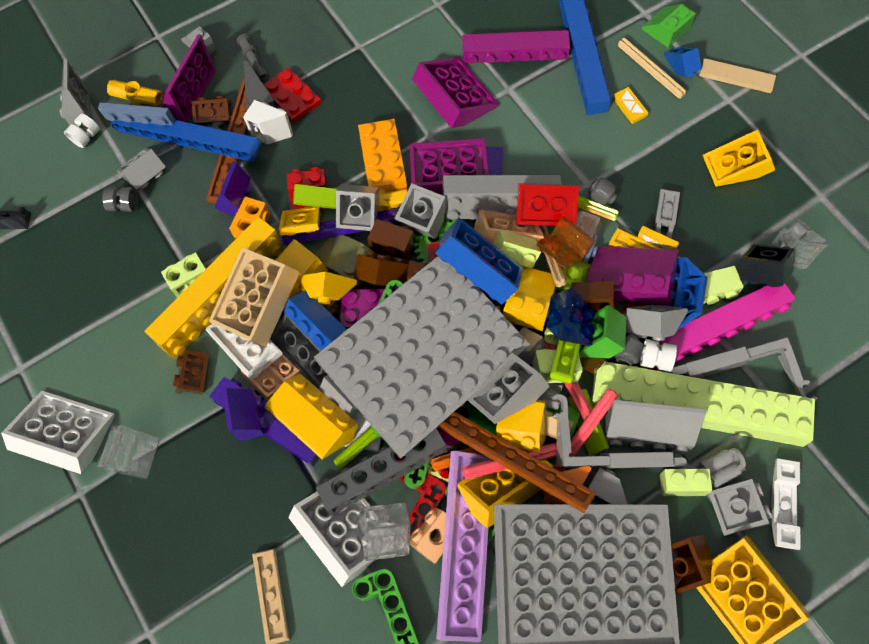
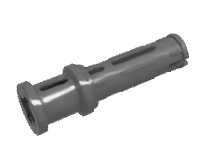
M242 34L237 38L236 42L242 48L243 56L248 58L261 82L268 80L269 74L257 55L258 50L252 44L251 36L249 34Z

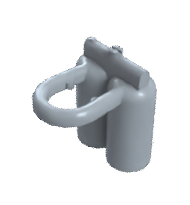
M731 448L729 450L724 449L700 461L699 467L700 469H710L712 488L718 489L739 478L742 472L746 471V461L738 449Z

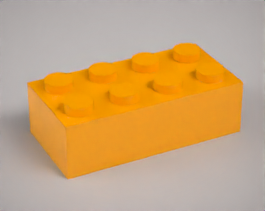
M395 119L358 125L368 186L379 187V189L386 190L387 192L407 188Z

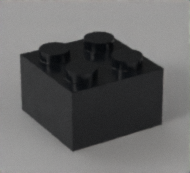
M753 244L741 258L740 281H747L749 284H768L770 287L783 286L794 271L795 249Z

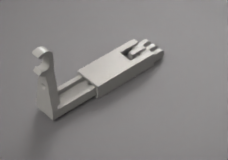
M788 337L746 349V347H741L674 367L670 372L672 374L704 378L742 367L748 361L779 353L778 359L789 377L797 396L806 397L803 386L806 387L810 383L809 380H803Z
M561 394L550 397L561 402V412L559 414L553 413L551 416L557 419V466L601 465V468L676 467L687 464L685 458L673 457V452L600 453V456L570 457L569 453H572L568 420V401Z

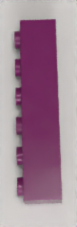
M569 31L463 34V62L472 64L568 59L570 51Z

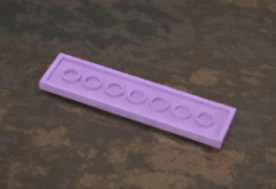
M451 451L437 640L481 642L488 529L471 514L458 488V483L465 479L462 471L464 466L491 460L485 455Z

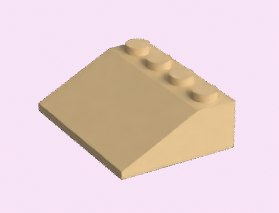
M242 247L209 322L250 342L267 347L300 272L283 263Z

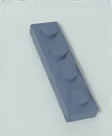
M102 102L98 106L104 118L109 121L118 120L158 125H173L175 121L168 108Z

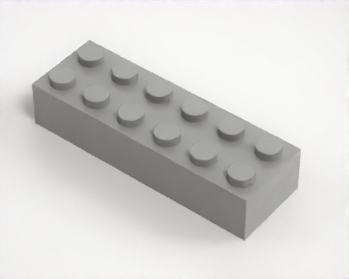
M443 175L442 196L446 197L444 219L454 220L458 219V217L461 219H477L479 210L516 214L518 183L562 185L560 175Z

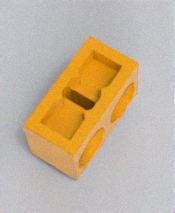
M248 197L244 198L229 228L234 238H237L257 217L265 222L269 220L270 211L266 203Z

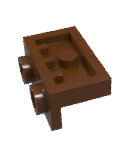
M216 96L212 100L201 97L197 98V101H191L193 123L203 124L230 121L229 105H231V101L225 98V96Z
M184 349L182 355H178L176 367L179 368L178 375L175 374L173 380V387H176L175 393L180 394L181 391L197 394L203 393L209 353Z

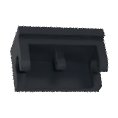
M18 207L19 211H0V229H28L31 212L27 211L24 207Z

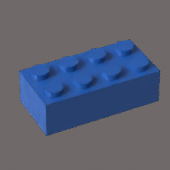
M458 217L443 234L436 254L442 261L453 266L459 274L471 280L476 287L484 290L491 299L503 304L518 290L523 267Z

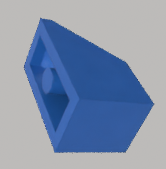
M677 47L664 52L665 58L677 75L691 77L695 75V72L702 70L698 48Z

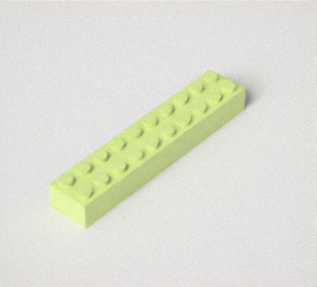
M604 362L594 374L591 394L593 407L597 405L607 389L610 388L618 394L616 400L706 409L701 426L704 429L802 447L813 441L815 399L611 362Z

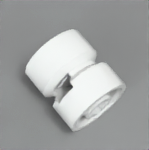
M81 113L74 120L75 124H71L64 131V134L74 144L84 148L90 142L89 137H94L100 130V127L90 117Z
M645 339L640 366L653 368L656 365L659 370L671 372L675 363L677 345L668 343L659 345L658 341Z

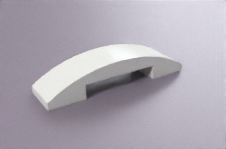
M776 459L773 474L771 499L773 537L777 547L800 550V527L797 526V485L800 484V462Z

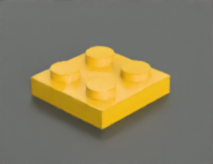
M305 207L282 211L279 225L280 235L293 236L297 233H312L319 230L320 207Z

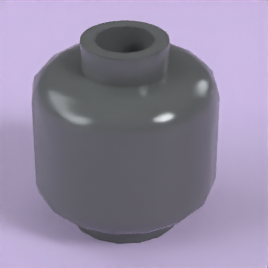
M596 178L588 189V192H590L589 198L603 205L607 203L612 204L617 197V194H615L617 188L605 178H600L599 180Z
M633 334L626 336L625 350L614 355L617 363L628 366L639 363L644 345L639 341L640 338Z

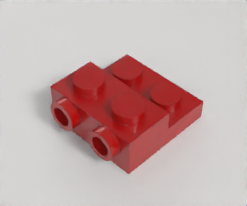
M312 167L310 171L302 172L300 169H295L291 173H287L290 210L312 207L293 204L294 185L327 188L324 169Z

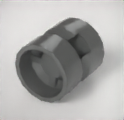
M106 187L102 195L103 206L106 211L118 212L121 210L123 212H135L138 206L137 191L133 187H122L121 189L118 187Z

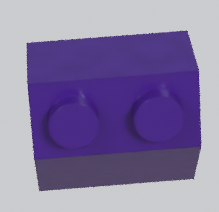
M232 161L214 207L232 216H236L244 196L249 195L252 187L249 185L251 177L234 161Z
M222 389L228 431L239 441L264 436V428L267 426L264 415L261 416L260 408H263L261 396H258L253 389Z

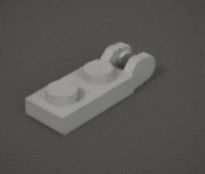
M660 189L654 231L661 234V226L668 227L666 236L672 238L673 228L676 224L680 192Z

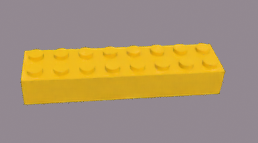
M257 217L144 331L174 360L178 355H182L184 349L192 341L198 339L200 333L206 327L212 324L209 322V319L241 248L243 247L270 259L274 256L277 257L281 253L283 246L276 230L261 218Z

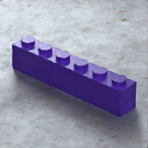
M223 377L209 398L225 409L222 389H243L241 388L242 384L234 378L229 380ZM264 399L262 401L263 408H260L261 416L264 415L266 420L265 436L314 467L320 457L265 408L268 400Z

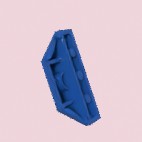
M687 257L678 258L670 305L688 308V312L677 330L702 314L708 279Z

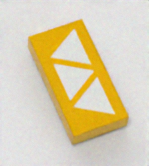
M629 87L613 94L612 99L631 124L648 116V111Z
M642 226L638 234V238L662 249L676 250L679 244L678 241L645 226Z

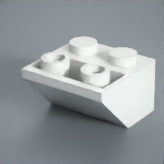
M254 100L243 116L251 136L265 144L290 138L294 134L287 112L281 108H274L265 102L261 103Z

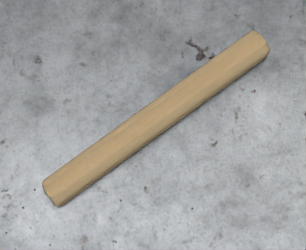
M622 38L619 41L618 47L678 99L685 96L686 89L629 40Z
M539 225L544 236L540 242L554 282L560 288L565 286L567 281L546 225Z

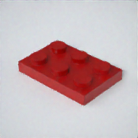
M289 67L263 84L273 98L275 105L287 112L288 118L293 123L322 104L321 99Z
M518 183L516 224L576 226L579 186Z

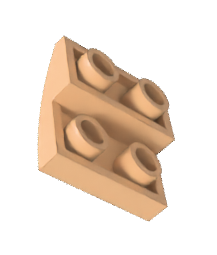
M283 354L252 380L241 370V375L267 400L273 396L284 381L299 374V370Z

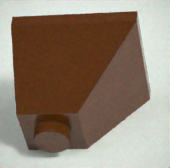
M704 535L690 537L671 544L675 594L711 583L712 554Z

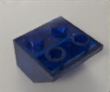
M573 288L552 295L550 298L547 328L558 340L586 346L593 345V335L595 334L594 320L596 318L594 309L589 307L583 297Z

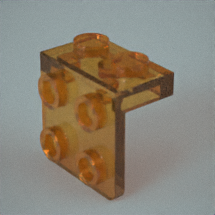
M563 217L550 235L537 242V246L544 254L550 255L555 259L559 266L570 268L585 258L596 240L566 217Z

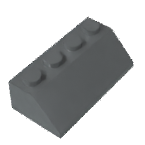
M284 313L270 340L299 370V373L319 389L323 378L327 376V373L314 360V356L321 352V350Z

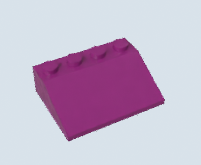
M200 34L196 36L166 89L162 108H168L175 120L187 123L192 116L191 101H197V98L203 96L216 72V68Z
M460 57L419 62L413 75V82L451 128L465 126L499 106V103Z
M485 138L410 144L411 183L442 195L443 175H489Z
M599 246L588 271L586 282L614 281L616 302L670 306L679 250Z

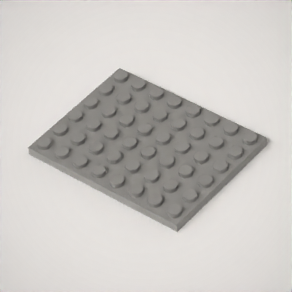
M437 256L314 356V360L401 459L476 393L483 382L511 353L518 356L530 344L471 280L459 274L453 266L442 261Z
M494 505L498 644H680L668 505H589L585 513L570 505Z

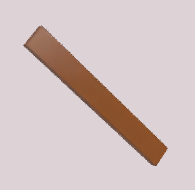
M244 78L227 131L247 135L248 127L243 118L247 112L245 108ZM219 155L206 198L208 202H217L232 161L238 164V158Z
M455 411L437 426V428L498 462L582 513L586 512L595 498L596 492Z

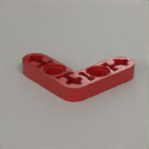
M396 458V460H398V461H401V460L404 459V458H401V459H400V458ZM417 468L414 471V474L412 476H409V478H413V476L417 474V471L421 468ZM427 472L424 483L415 489L422 495L403 525V530L409 538H411L412 534L409 533L408 525H413L417 520L416 517H413L414 514L420 519H425L426 515H422L419 512L420 505L427 503L431 506V510L439 507L445 497V484ZM404 476L399 478V480L404 482ZM439 485L441 486L440 491L442 493H437L434 496L433 500L437 501L436 504H434L431 500L425 497L427 495L430 498L433 494V490L431 488H436ZM421 521L418 522L417 528H420L423 524Z

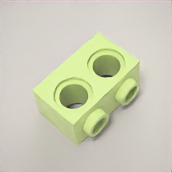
M195 252L184 257L183 260L176 264L168 266L161 273L172 292L178 298L206 268Z

